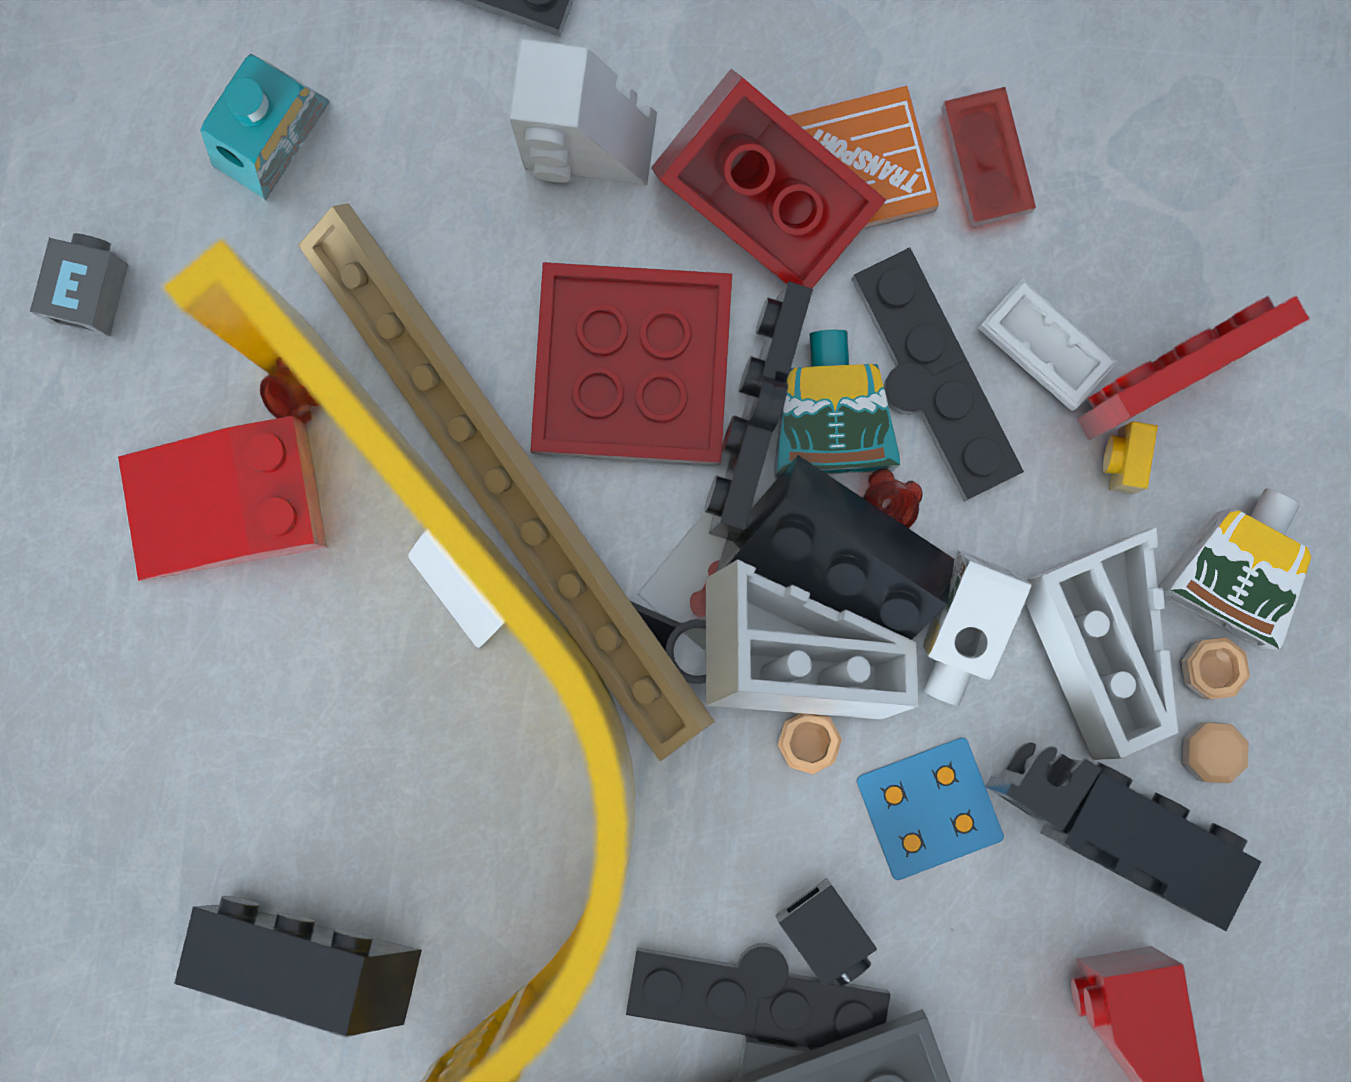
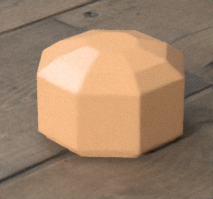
M1227 637L1195 641L1181 660L1185 685L1204 699L1236 696L1250 677L1246 652Z
M798 713L783 722L777 746L789 767L815 774L835 763L842 738L830 717Z
M1200 722L1183 738L1182 763L1199 781L1231 783L1248 767L1249 742L1232 724Z

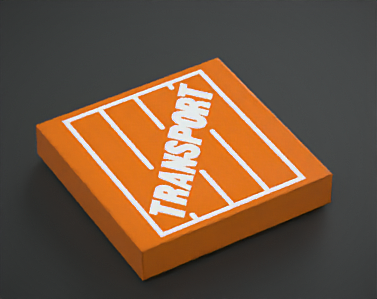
M907 85L788 115L886 199L885 203L864 228L938 209L939 202Z

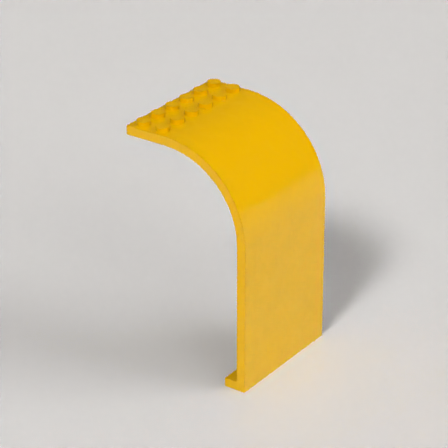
M221 238L163 286L165 291L182 311L269 375H274L284 365L288 364L532 655L560 696L572 719L584 750L592 783L596 816V855L587 907L571 935L554 957L529 982L432 1063L421 1082H518L523 1076L521 1071L547 1047L574 1012L594 978L611 937L626 880L635 830L636 791L632 758L624 726L603 679L568 630L308 321Z

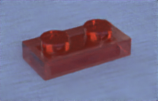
M1006 87L944 101L941 110L971 228L1031 214L1036 209Z

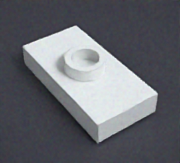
M1024 278L1019 281L978 327L980 331L1071 411L1077 409L1118 362Z

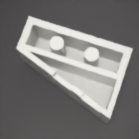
M525 39L520 40L510 122L524 169L533 170L535 178L549 182L566 183L570 182L571 175L648 185L657 112L651 106L636 107L638 94L632 88H622L621 92L617 90V74L589 48Z
M1156 527L1125 537L1027 579L1032 586L1025 603L1093 760L1122 759L1178 733L1170 650H1164L1160 610L1165 609L1163 588H1158L1154 558V548H1158Z
M739 560L734 561L706 578V706L878 720L918 707L917 647L915 641L848 610L842 612L835 611L809 599V592L793 585L786 588L755 574V567Z

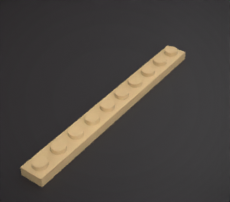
M350 204L332 206L298 246L659 761H662L715 722Z

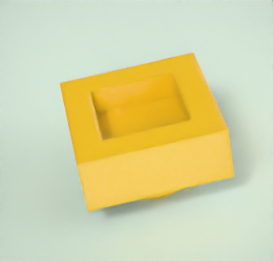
M1132 421L1119 428L1118 436L1111 435L1109 437L1103 459V472L1111 474L1109 490L1136 494L1148 489L1158 425Z

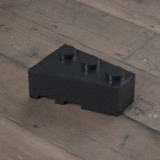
M797 455L751 508L745 531L733 541L726 539L717 571L736 560L742 561L755 567V574L786 588L791 585L809 592V599L838 612L848 610L913 640L947 605L955 559Z
M1098 762L1097 766L1102 770L1063 831L1044 825L1040 834L1205 922L1227 931L1262 861L1243 851L1248 841L1215 823L1211 824L1208 831L1186 820L1190 813L1188 808L1156 792L1150 800L1129 788L1133 782L1131 778Z
M221 896L219 905L193 906L174 984L343 1037L405 1024L422 949L375 939L368 934L354 930L332 929L315 925V919L300 914L278 912L276 916L259 912L260 904L258 902L235 896Z

